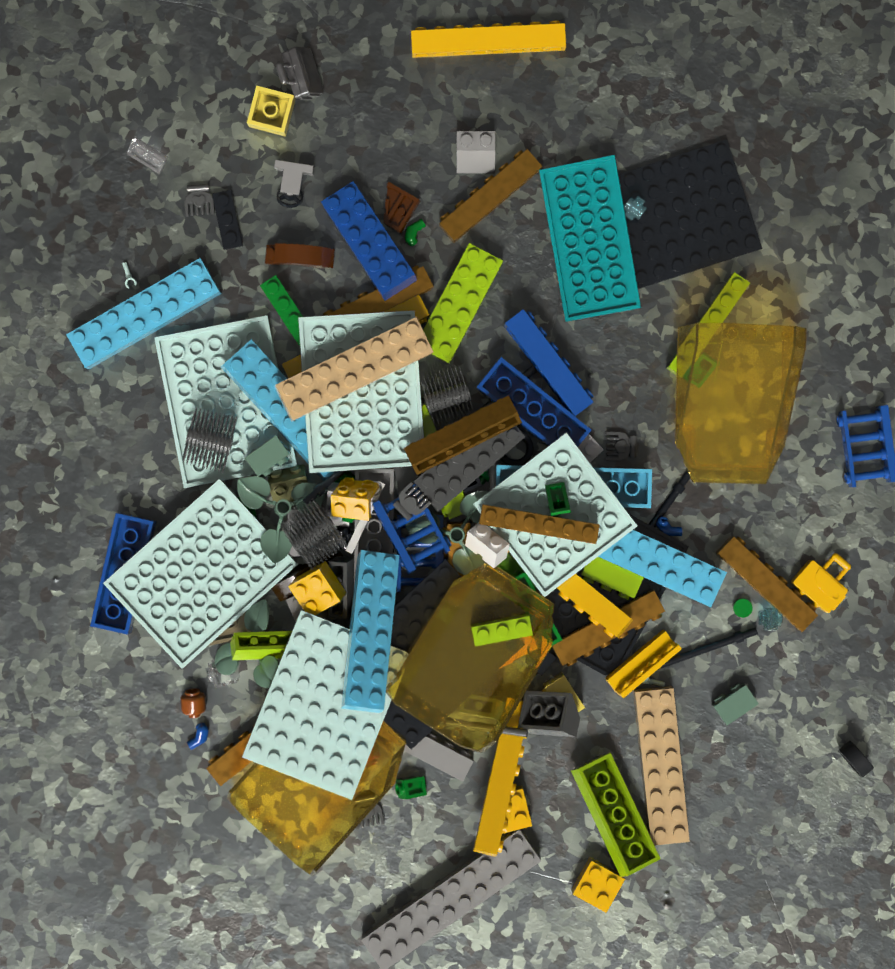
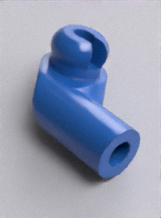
M664 516L658 519L656 524L660 531L669 536H682V527H672Z
M203 722L196 725V737L187 741L191 750L207 740L209 729Z

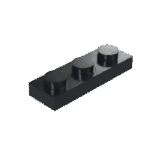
M232 191L212 193L223 250L243 247Z

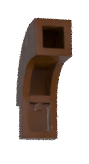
M275 243V245H266L265 264L300 265L318 269L333 268L335 249L312 245Z

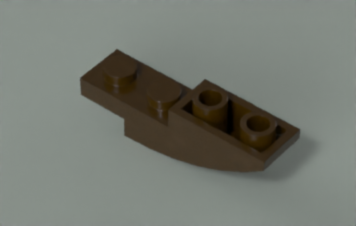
M334 545L333 549H331L332 553L315 561L313 560L309 564L315 562L319 565L326 561L329 565L331 559L336 556H343V554ZM307 563L299 564L271 588L278 600L281 602L294 596L288 586L296 577L317 565L309 567Z

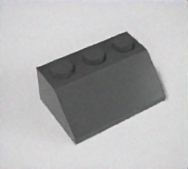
M525 691L518 728L527 729L528 733L535 735L577 737L580 716L571 693Z

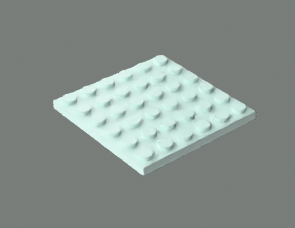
M567 433L473 504L480 514L482 504L551 516L545 485L564 482L571 512L552 516L600 525L597 544L490 526L494 532L510 544L509 552L544 597L637 527V524Z

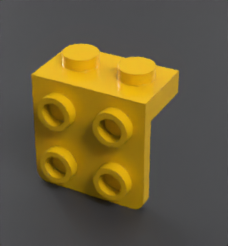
M353 478L341 480L331 494V516L369 521L371 518V499L378 490L379 483L371 480L359 481Z

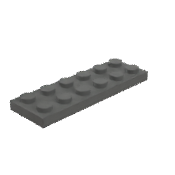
M515 426L423 472L413 482L420 492L428 498V501L431 500V505L438 512L524 439L525 436Z

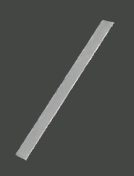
M380 482L381 485H382V490H383L385 484L382 483V482ZM380 485L375 494H377L380 491ZM380 494L373 496L371 500L378 501ZM371 502V513H372V511H373L372 504H373L374 502ZM367 520L359 521L345 551L353 553L368 522Z

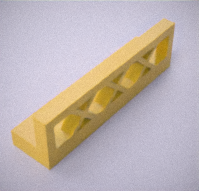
M661 630L605 679L615 693L625 698L682 648L670 638L665 630Z

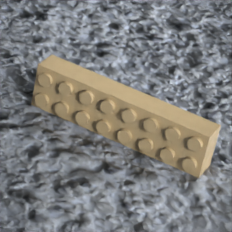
M417 317L288 378L274 387L292 422L431 355L433 350Z
M672 686L633 690L648 833L654 846L690 842L674 688Z

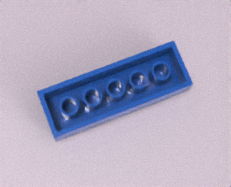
M354 181L321 201L326 213L384 301L417 281L415 273Z
M521 310L504 324L505 329L564 407L576 416L593 403L592 398L594 396L588 388L583 389L580 385L582 380L576 373H571L568 369L570 364L564 357H559L557 354L559 350L553 342L549 343L546 340L547 334L541 326L537 328L534 324L535 318L529 311Z
M502 357L477 386V390L493 403L509 395L522 422L521 425L547 446H550L567 433L578 447L591 432L589 427Z
M123 513L115 514L90 624L91 627L127 635L132 633L135 617L103 583L153 539L157 521Z

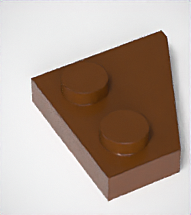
M388 182L387 199L385 200L386 211L383 223L401 234L421 201Z

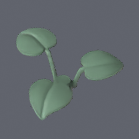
M258 476L239 478L237 491L245 506L251 509H259L263 501L274 505V511L279 516L277 530L269 529L264 532L260 539V546L264 554L273 563H278L288 555L292 548V544L285 536L286 533L280 531L282 520L291 511V506L296 504L299 512L301 510L304 511L305 508L309 511L308 507L312 509V505L306 506L302 500L313 491L312 488L317 484H298L291 491V497L294 502H289L285 499L276 502L266 499L270 495L271 489L269 483L264 478ZM326 492L321 497L318 496L314 499L318 505H322Z
M483 490L470 493L462 500L460 512L466 515L467 518L461 526H455L450 531L439 528L440 532L449 535L452 542L459 543L463 548L457 550L453 555L452 562L455 569L474 580H477L481 575L484 560L480 554L476 555L463 543L465 537L464 527L470 518L474 523H479L481 514L473 504L489 492ZM430 512L434 521L439 527V518L434 513ZM424 514L405 524V527L411 535L430 525ZM433 531L417 541L430 544L436 542L438 538Z
M263 599L253 604L246 611L244 616L246 629L252 630V632H264L269 621L268 601ZM230 643L222 645L215 655V668L223 675L233 674L239 664L238 660H232ZM274 656L258 659L260 665L255 667L253 675L255 682L261 687L270 688L279 665L278 659Z

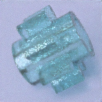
M639 196L636 199L631 197L624 206L626 217L631 221L634 217L639 220L647 209L643 206L645 201Z
M766 608L760 613L759 625H763L766 631H775L783 623V614H778L776 608Z

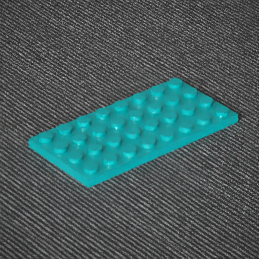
M611 155L539 170L565 322L642 308L616 156Z

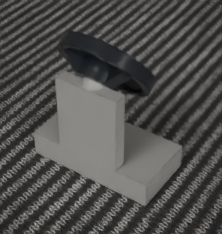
M275 160V170L283 171L281 188L277 192L278 203L287 208L301 205L304 197L303 192L300 190L302 176H314V166ZM283 199H286V200H288V201H293V200H294V201L297 202V203L287 204V203L282 202L281 200H283Z

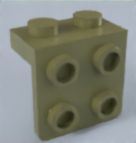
M304 464L274 470L267 476L272 499L276 502L281 499L294 502L291 497L293 488L298 484L308 483Z

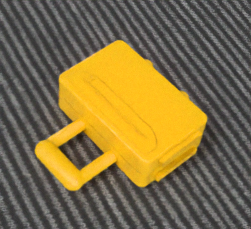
M834 553L823 567L814 560H808L793 577L791 584L798 589L801 595L809 598L815 608H820L822 611L830 613L846 597L845 595L848 590L839 581L851 569V565L838 553ZM833 561L844 568L836 578L826 571Z

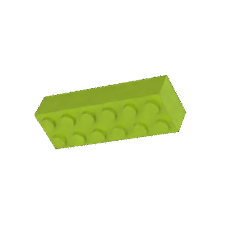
M471 243L468 244L423 330L433 350L431 355L447 364H450L503 264V260Z
M603 754L571 770L620 877L629 876L660 860V856L612 754Z

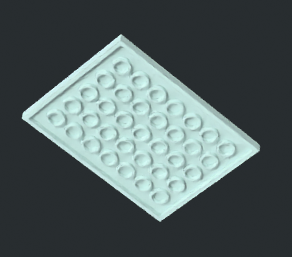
M415 311L298 317L302 372L415 318ZM418 361L305 415L309 473L412 466L404 447L424 438Z
M268 315L155 337L184 488L214 483L218 479L224 481L255 475L256 473L245 457L275 435L279 437L291 455L288 456L289 460L282 466H279V464L272 468L273 471L297 466L295 451L291 444L221 368L227 360L251 339L278 368ZM200 408L199 423L204 410L205 416L203 420H205L206 413L209 410L207 420L209 421L211 414H213L211 421L213 422L216 413V423L221 413L219 427L225 414L223 429L228 415L227 429L233 416L231 431L234 421L237 419L232 448L223 473L225 454L219 472L220 457L214 471L217 452L212 469H210L213 456H211L210 463L206 467L210 451H208L204 467H202L204 455L200 466L198 465L199 458L196 465H194L195 456L192 464L190 463L191 456L188 462L186 461L187 454L186 458H184L185 461H182L186 437L193 414L196 410L197 418Z
M218 479L103 584L183 669L298 564L289 555L280 562L273 563L264 554L260 546V539L267 530L229 488Z
M301 610L242 758L352 800L410 653L390 646L385 705L381 713L342 709L350 629Z

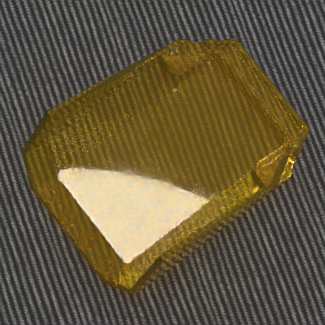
M695 323L678 327L675 444L682 454L683 462L689 470L692 482L767 483L785 446L806 350V328L740 323Z
M484 563L463 577L453 581L386 685L387 695L395 705L458 746L483 753L498 741L552 647L551 633L554 603L499 567L492 568L488 563ZM523 614L530 616L532 636L481 646L474 645L471 624Z
M383 721L352 800L258 763H254L230 789L227 799L247 821L294 864L313 877L396 782L406 741Z

